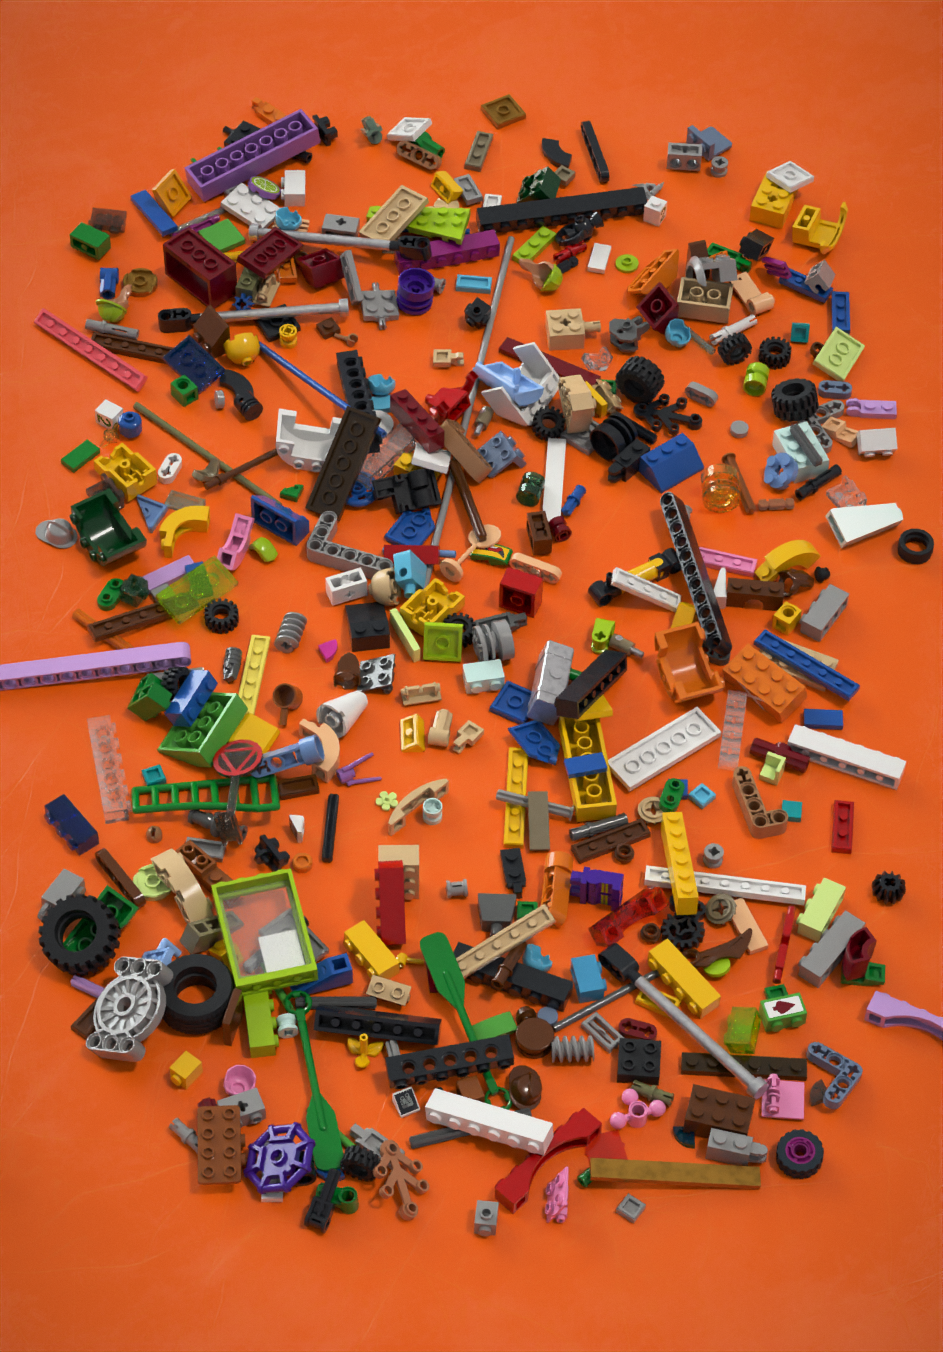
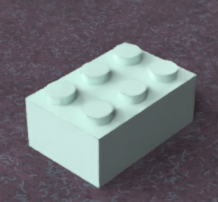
M807 421L798 425L823 459L822 464L817 467L813 466L791 434L790 426L774 430L772 446L776 453H787L794 457V461L798 464V474L794 484L816 478L828 470L830 460Z

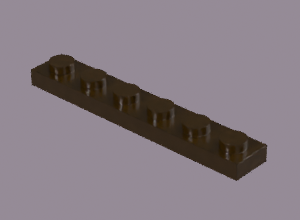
M682 1052V1075L735 1077L711 1054ZM731 1055L755 1078L767 1079L770 1077V1074H777L780 1080H807V1059Z

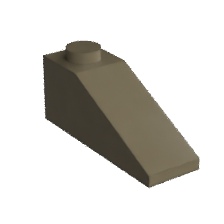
M233 911L225 913L230 934L244 926V923ZM217 915L187 923L180 942L190 954L206 951L214 946L217 941L223 939Z

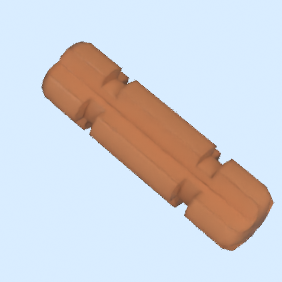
M783 498L769 499V501L760 499L758 501L759 510H767V508L769 510H782L785 507L786 509L794 508L793 498H786V500Z

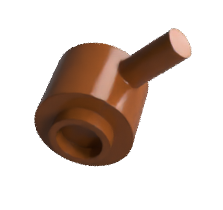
M288 683L279 684L273 691V701L281 708L279 725L287 726L288 710L297 709L303 701L302 691Z

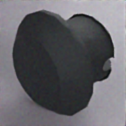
M816 567L814 571L816 580L822 583L824 579H828L830 577L829 569L827 567Z

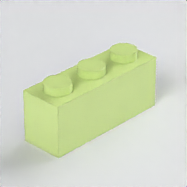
M823 878L821 884L817 883L813 891V898H809L804 908L806 911L804 914L800 913L796 924L799 925L797 933L819 942L823 932L828 928L844 899L846 887L827 878Z

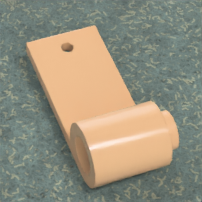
M747 272L737 275L738 280L728 281L734 284L733 289L751 314L757 315L774 307L775 299L773 295L768 292L761 294Z

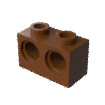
M546 512L527 513L526 528L533 555L552 553V536Z

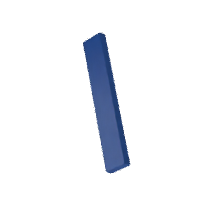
M766 629L754 640V646L847 701H850L860 689L859 684Z

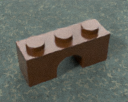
M728 578L726 606L744 608L746 601L755 599L763 603V610L778 611L783 605L785 583Z

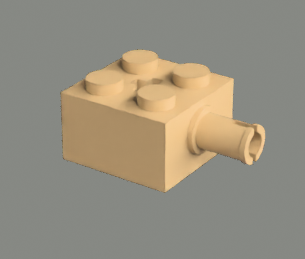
M581 308L546 310L545 327L549 351L584 349L585 332H601L600 320L585 322L582 318Z

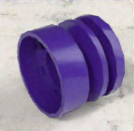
M421 268L404 270L398 278L397 306L403 312L411 315L426 313L431 309L433 303L434 277L430 272Z

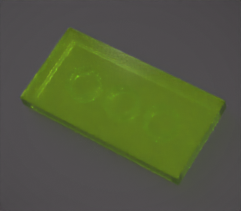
M214 555L156 594L155 598L180 625L205 608L209 602L212 603V600H217L236 587L238 581Z

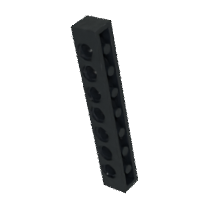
M357 350L336 353L337 367L346 403L355 409L376 416V411H373L374 404L373 400H371V391L368 389V379L366 378L365 367H363L362 356H358ZM375 434L368 454L380 452L379 444L383 443L382 437L378 434Z

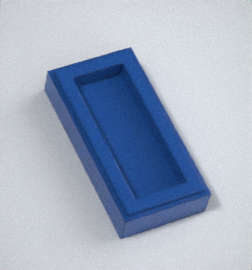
M804 709L805 727L843 730V710Z
M602 752L564 759L569 779L607 772V765Z

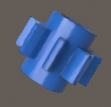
M241 293L240 298L235 296L236 301L232 304V306L237 308L236 310H248L252 308V305H255L251 301L252 296L246 298L245 293ZM246 302V306L242 307L241 303Z

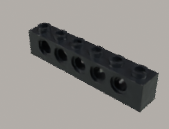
M508 1034L385 1057V1065L390 1088L403 1089L411 1084L424 1085L432 1080L445 1081L453 1076L466 1077L469 1073L474 1072L482 1074L489 1072L490 1069H507L514 1065V1055ZM495 1053L497 1056L495 1058H488L486 1054ZM472 1056L476 1060L474 1062H467L465 1059ZM448 1060H452L455 1062V1064L453 1066H447L445 1062ZM427 1064H432L435 1068L432 1070H426L424 1066ZM406 1068L414 1070L411 1074H406L403 1071Z

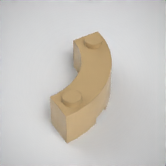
M171 848L151 858L157 877L164 882L167 888L170 887L176 893L174 899L185 922L190 923L214 916L211 911L213 908L211 900L205 897L180 852L177 853Z

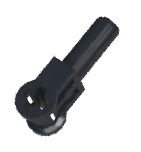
M329 1169L320 1197H313L304 1220V1226H313L320 1229L322 1233L327 1231L337 1204L332 1202V1198L341 1176L339 1170Z

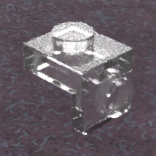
M602 347L598 354L584 353L581 359L590 371H606L613 357L606 347Z

